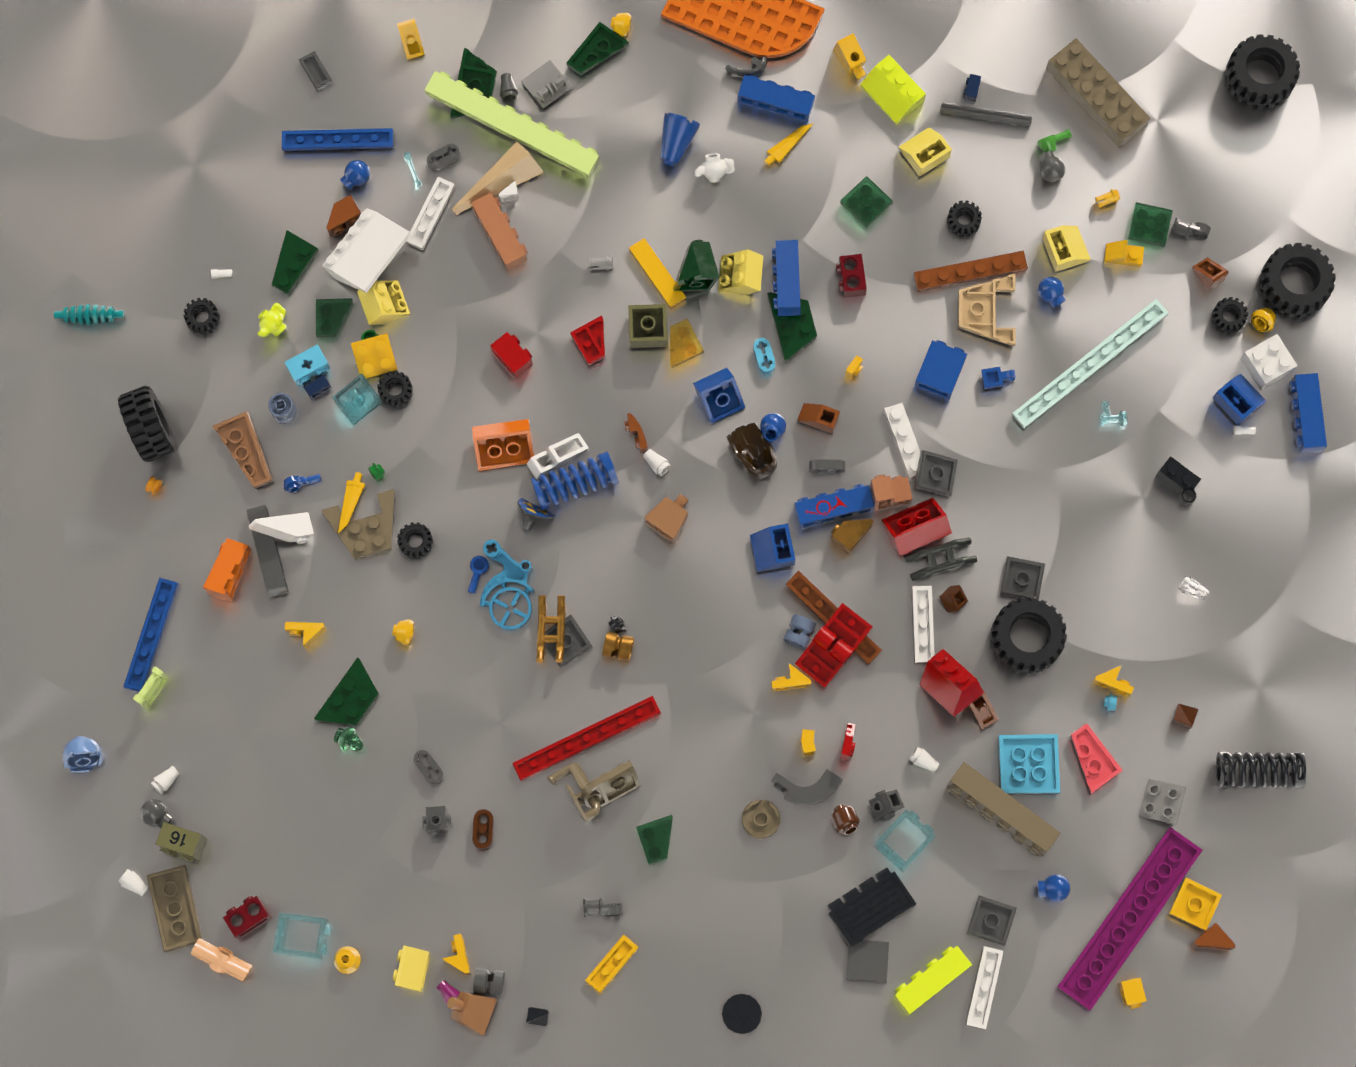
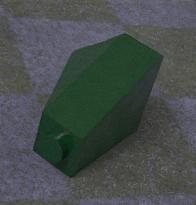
M694 240L687 247L673 287L674 291H709L717 282L719 273L710 242Z

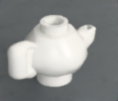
M708 154L705 156L706 161L695 170L694 176L704 175L712 183L719 182L724 174L734 172V161L727 158L721 160L720 154Z

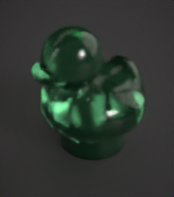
M339 728L336 731L334 742L338 743L341 749L349 750L351 748L353 751L363 749L364 743L354 728Z

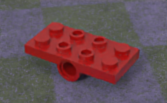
M842 603L828 622L817 632L810 645L795 664L826 688L872 630L873 626Z

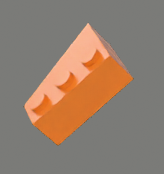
M229 538L226 539L225 543L221 544L219 555L203 586L210 596L228 602L232 601L252 550L249 545Z

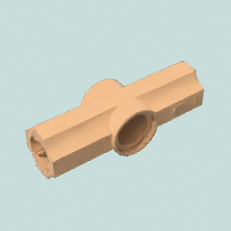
M200 938L191 951L192 956L208 963L209 967L215 972L227 973L243 982L252 967L249 963L233 956V952L225 947L217 948Z

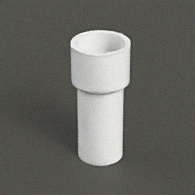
M232 269L211 270L212 279L233 277Z
M1233 426L1234 435H1255L1256 433L1255 427Z

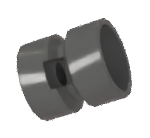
M477 967L474 976L473 993L484 995L486 992H489L491 996L501 997L505 971L493 969L492 972H489L486 968Z

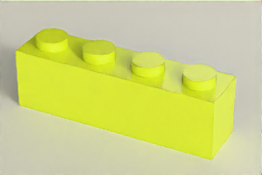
M952 946L942 952L944 957L939 961L936 958L926 965L928 969L922 973L919 970L910 977L913 980L908 985L903 983L895 989L897 994L894 997L908 1015L972 966L958 946L954 949Z

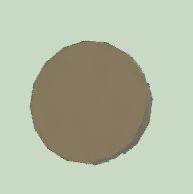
M762 799L750 802L744 808L742 814L744 830L750 836L757 839H765L772 836L780 825L778 808L772 802Z

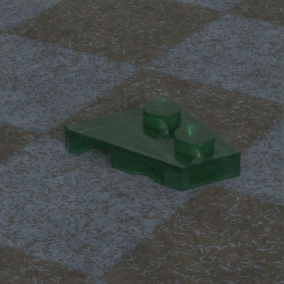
M352 298L316 299L317 338L336 337L353 304Z
M672 815L636 827L648 865L665 860L668 857L673 821Z

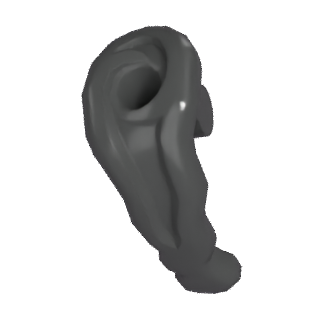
M756 57L751 58L752 70L738 69L727 65L725 70L728 73L744 77V75L758 77L766 70L767 58L762 57V60Z

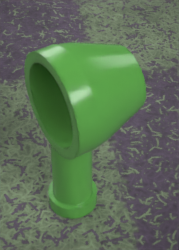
M1067 129L1062 133L1045 137L1037 141V144L1044 153L1048 151L1054 152L1057 150L1056 142L1070 139L1072 135L1070 130Z

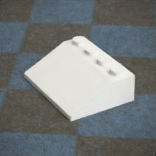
M366 208L345 237L338 243L336 249L327 257L322 267L335 280L367 293L410 237L411 233L378 212Z

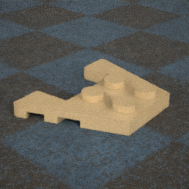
M1015 274L960 289L958 291V328L1010 346H1015L1016 328L996 327V292H1015Z

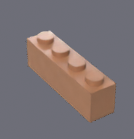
M489 193L471 202L474 213L506 270L508 271L527 261L526 254L528 251L523 243L520 244L517 238H519V235L515 228L511 229L509 226L510 219L506 212L502 213L500 210L502 206L497 197L494 198Z

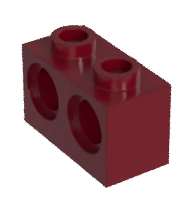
M862 254L839 256V263H836V272L841 276V280L838 281L839 292H843L844 298L866 295L867 286ZM851 264L854 266V269L848 270L845 268V265ZM849 282H854L857 284V286L851 288L847 284Z
M253 895L243 900V905L237 908L235 906L226 911L227 915L223 917L232 934L237 939L272 918L260 897H253ZM258 905L259 913L254 916L251 915V907ZM237 916L242 917V924L240 926H234L233 924Z

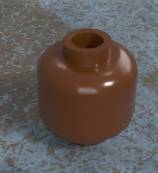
M839 805L834 808V812L831 815V821L838 833L849 835L858 829L860 819L852 806Z

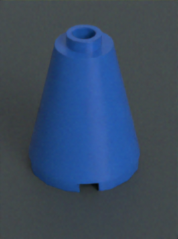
M665 113L660 154L663 164L673 167L674 164L679 163L700 127L698 122L693 120L690 123L687 117L674 113Z

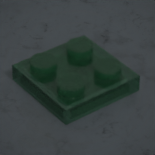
M866 176L840 200V204L867 228L893 204V200Z
M1136 202L1128 239L1165 247L1173 210Z

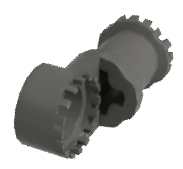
M1175 218L1170 234L1176 233L1185 236V239H1189L1190 235L1197 238L1200 237V239H1207L1211 227L1200 222L1188 224L1179 221V218Z
M603 897L599 898V900L587 901L583 899V906H585L583 907L585 909L584 917H587L588 914H601L605 916L623 915L621 903H617V905L615 903L614 906L613 904L604 905Z

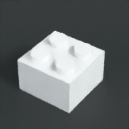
M1278 334L1249 349L1241 357L1242 362L1260 390L1289 375L1298 366Z

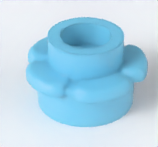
M1110 693V696H1105L1104 707L1108 708V712L1109 710H1116L1118 696L1112 695V693Z

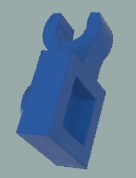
M1000 367L981 370L984 390L1003 387V381H1013L1016 377L1015 370L1001 372Z

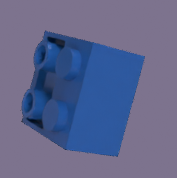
M1242 374L1231 379L1213 396L1216 403L1237 425L1244 422L1267 402Z
M788 523L771 526L750 535L757 572L795 565L796 559Z

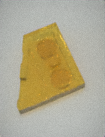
M688 319L670 326L671 368L704 353Z

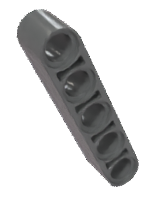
M266 505L247 509L250 524L255 519L269 517ZM251 530L269 598L289 593L275 537Z

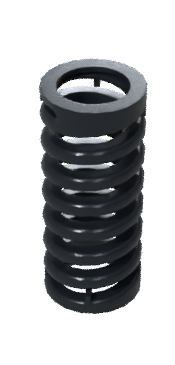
M1229 752L1217 753L1216 782L1218 787L1228 786L1227 781H1225V776L1227 775L1225 767L1227 766L1229 767V786L1235 787L1237 761L1239 765L1240 787L1246 786L1247 762L1250 767V786L1256 787L1258 761L1261 769V787H1267L1268 762H1270L1271 786L1273 788L1278 786L1279 761L1282 768L1281 785L1283 788L1288 787L1289 776H1292L1294 788H1304L1306 760L1303 753H1287L1285 756L1283 753H1276L1274 756L1271 752H1267L1264 756L1261 752H1256L1254 755L1246 752L1243 756L1240 752H1235L1233 755ZM1291 762L1292 773L1289 774L1288 767Z

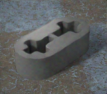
M448 144L429 154L427 157L429 169L439 171L458 161L460 158L459 148L455 144ZM452 150V152L455 153V156L452 157L451 155H449L448 151ZM432 159L438 160L439 164L435 165Z
M811 460L809 461V471L812 473L845 472V461Z
M418 751L414 755L416 766L431 784L440 783L444 775L439 765L427 751ZM420 755L423 757L428 756L426 758L429 764L427 767L422 762L418 763ZM430 768H432L434 772L439 771V773L437 774L439 777L438 779L435 780V778H429L431 776V773L429 772Z

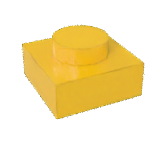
M856 355L847 367L845 376L850 379L854 375L858 376L863 369V366H861L863 359Z

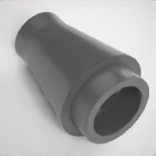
M504 73L501 75L500 97L505 102H512L517 99L518 91L512 75Z

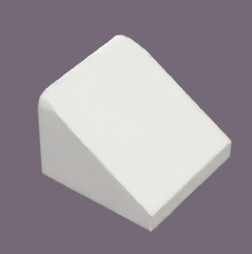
M516 181L499 193L500 203L519 200Z

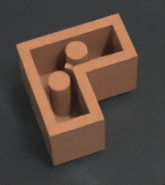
M877 475L874 479H871L870 490L875 505L874 511L911 504L912 494L908 477L896 476L891 478L890 476Z

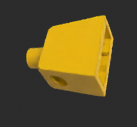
M854 33L837 41L833 52L846 74L853 72L857 80L865 77L867 73L863 66L866 58Z

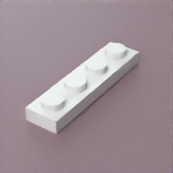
M437 177L410 231L411 235L407 239L406 244L422 251L424 250L455 188L454 183Z
M903 403L884 408L909 480L916 478L920 449Z
M912 586L915 664L927 663L934 656L932 586Z
M983 947L966 1021L968 1026L986 1030L1003 951Z

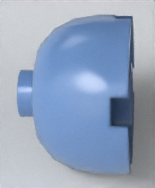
M75 737L66 744L62 752L64 768H70V771L73 773L93 770L91 766L96 764L100 766L103 761L99 744L88 737Z

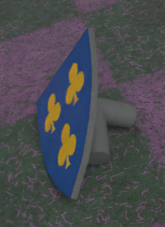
M524 498L519 499L517 502L520 509L527 514L523 517L524 524L522 526L526 530L530 529L535 517L542 519L555 517L554 514L546 510L542 511L541 507Z

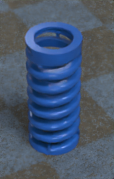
M608 451L597 455V463L592 457L587 459V466L583 461H579L577 463L578 471L573 464H569L568 473L562 467L558 469V476L554 471H550L548 474L549 481L544 474L539 476V481L531 478L541 510L543 511L550 507L551 503L548 499V494L553 504L559 505L557 489L564 502L569 501L567 486L573 498L577 499L579 493L576 481L583 495H588L586 479L592 491H598L595 474L602 488L608 487L607 481L613 485L619 484ZM604 468H605V470H606V472H607V474H608V476H609V477L607 478V480H606Z

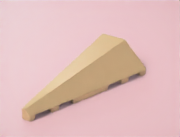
M516 142L452 208V212L457 216L469 208L472 209L471 202L489 193L495 198L511 183L516 181L517 186L528 182L533 177L541 176L544 172L532 155Z

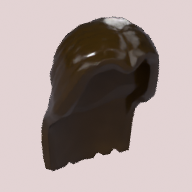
M756 423L740 426L731 435L727 436L733 453L751 476L756 479H764L773 474L777 468L776 455L772 445L765 440Z

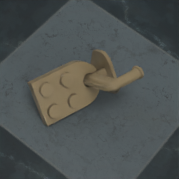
M630 760L619 764L609 772L601 774L591 782H589L578 763H571L551 776H547L548 781L552 785H556L558 780L572 774L582 792L575 795L569 785H566V788L574 806L585 822L597 816L600 812V807L640 787ZM586 805L592 809L584 813L581 806Z

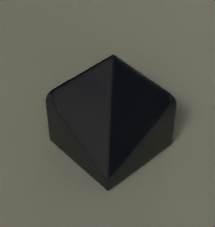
M534 1007L528 1008L526 1023L547 1026L549 1011Z

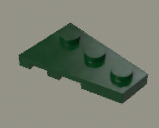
M599 22L566 62V65L582 76L627 47L629 42Z
M286 230L272 287L289 296L319 251L318 248Z

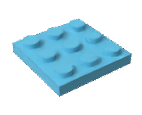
M1058 734L998 736L1000 789L1007 794L1060 793Z

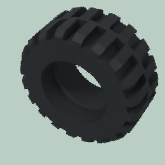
M1258 34L1256 38L1250 36L1246 41H1241L1237 48L1234 49L1226 66L1225 77L1227 78L1226 85L1228 88L1231 87L1230 93L1232 96L1236 95L1238 97L1237 101L1247 103L1246 106L1250 108L1253 105L1256 106V109H1263L1264 106L1269 109L1273 108L1275 104L1280 105L1284 99L1290 96L1300 75V62L1296 61L1298 57L1296 52H1292V47L1288 43L1285 45L1283 39L1278 38L1277 40L1273 38V35L1268 34L1267 37H1264L1263 34ZM1254 60L1269 62L1277 70L1279 79L1270 84L1259 83L1250 77L1246 64Z
M1289 243L1284 245L1283 248L1279 247L1264 264L1261 270L1262 273L1259 276V282L1261 283L1259 290L1261 293L1264 292L1262 296L1264 302L1268 301L1270 303L1269 308L1272 310L1274 308L1277 309V314L1281 316L1283 313L1287 314L1288 318H1294L1295 315L1298 318H1304L1306 314L1311 316L1317 310L1319 311L1329 299L1335 287L1336 274L1332 273L1334 267L1333 264L1328 263V256H1323L1321 254L1322 250L1319 248L1316 250L1312 249L1310 244L1302 246V243H1295L1292 246ZM1288 267H1298L1305 270L1312 278L1313 290L1307 294H1296L1289 291L1282 283L1281 271Z
M142 386L120 395L118 398L120 413L131 441L142 460L151 462L173 453L176 449L174 437L161 404L150 386Z
M1022 597L1017 601L1009 602L996 616L991 628L990 642L993 644V652H996L998 655L997 659L1000 662L1003 661L1008 669L1012 667L1018 673H1021V671L1026 672V674H1032L1035 671L1038 673L1053 665L1062 653L1067 639L1065 634L1066 624L1062 622L1063 617L1061 613H1056L1055 610L1057 608L1053 605L1051 607L1046 604L1047 601L1043 599L1037 601L1036 597H1030V599ZM1020 619H1032L1038 622L1046 632L1045 645L1036 652H1025L1017 648L1010 637V631L1015 622Z

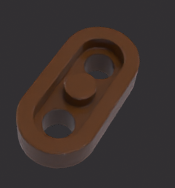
M485 809L477 811L473 819L472 840L478 849L489 848L493 841L494 818L491 812ZM482 817H487L486 823L480 822ZM485 836L486 842L480 843V837Z

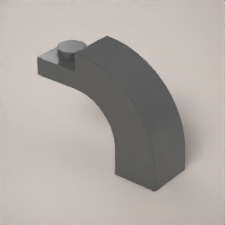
M826 769L815 784L807 787L797 786L778 773L772 778V782L775 783L773 786L781 792L785 790L787 792L784 796L786 801L796 805L810 806L830 798L837 791L843 779Z

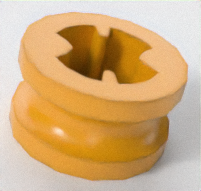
M152 476L146 485L145 491H151L152 495H156L162 486V480H156V477Z

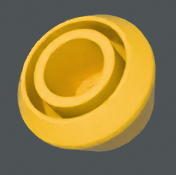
M628 12L619 13L616 17H612L610 27L613 28L615 33L625 37L629 33L632 16Z
M1269 308L1254 311L1251 315L1252 325L1260 332L1272 331L1276 322L1274 311Z
M409 619L399 621L398 625L394 624L392 636H396L395 640L404 645L410 644L414 633V622Z
M342 947L334 955V965L341 973H353L360 966V954L353 947Z

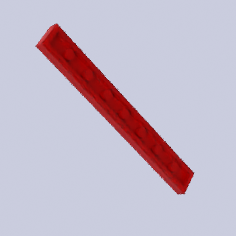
M651 696L512 764L520 781H523L660 715L661 711L654 697Z

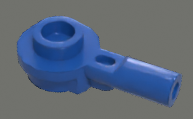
M320 474L309 477L290 476L284 480L283 488L287 492L294 493L303 485L320 482L321 477Z
M476 556L470 562L473 575L467 591L469 593L475 594L480 575L486 573L489 569V562L483 556Z

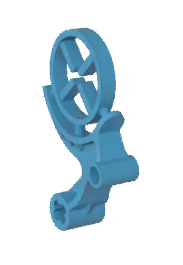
M488 540L483 546L484 553L489 558L501 563L504 569L501 573L495 575L485 586L481 595L480 606H489L490 616L499 627L506 630L519 629L528 622L532 614V604L527 594L530 591L534 592L528 585L529 573L532 572L533 566L528 560H523L521 563L516 562L502 549L496 540ZM494 545H496L495 548L497 549V551H492L490 554L489 547H494ZM528 564L529 568L525 570L524 566ZM506 583L521 584L526 589L522 591L518 588L506 587ZM501 585L502 589L494 594L491 601H486L489 594ZM507 591L517 592L511 602V606H515L521 594L528 602L527 615L517 609H513L514 613L525 618L524 621L516 626H504L511 614L510 611H506L501 623L495 619L493 614L494 603L506 609L509 607L507 604L496 599L500 594Z

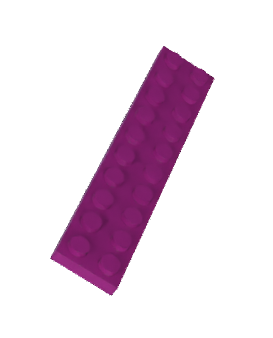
M1169 827L1057 988L1085 1009L1091 1011L1203 850Z

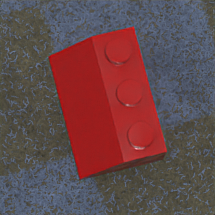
M933 497L881 519L885 531L899 556L908 554L912 550L952 534L946 513Z
M944 649L928 660L920 681V686L953 717L984 693L977 678Z

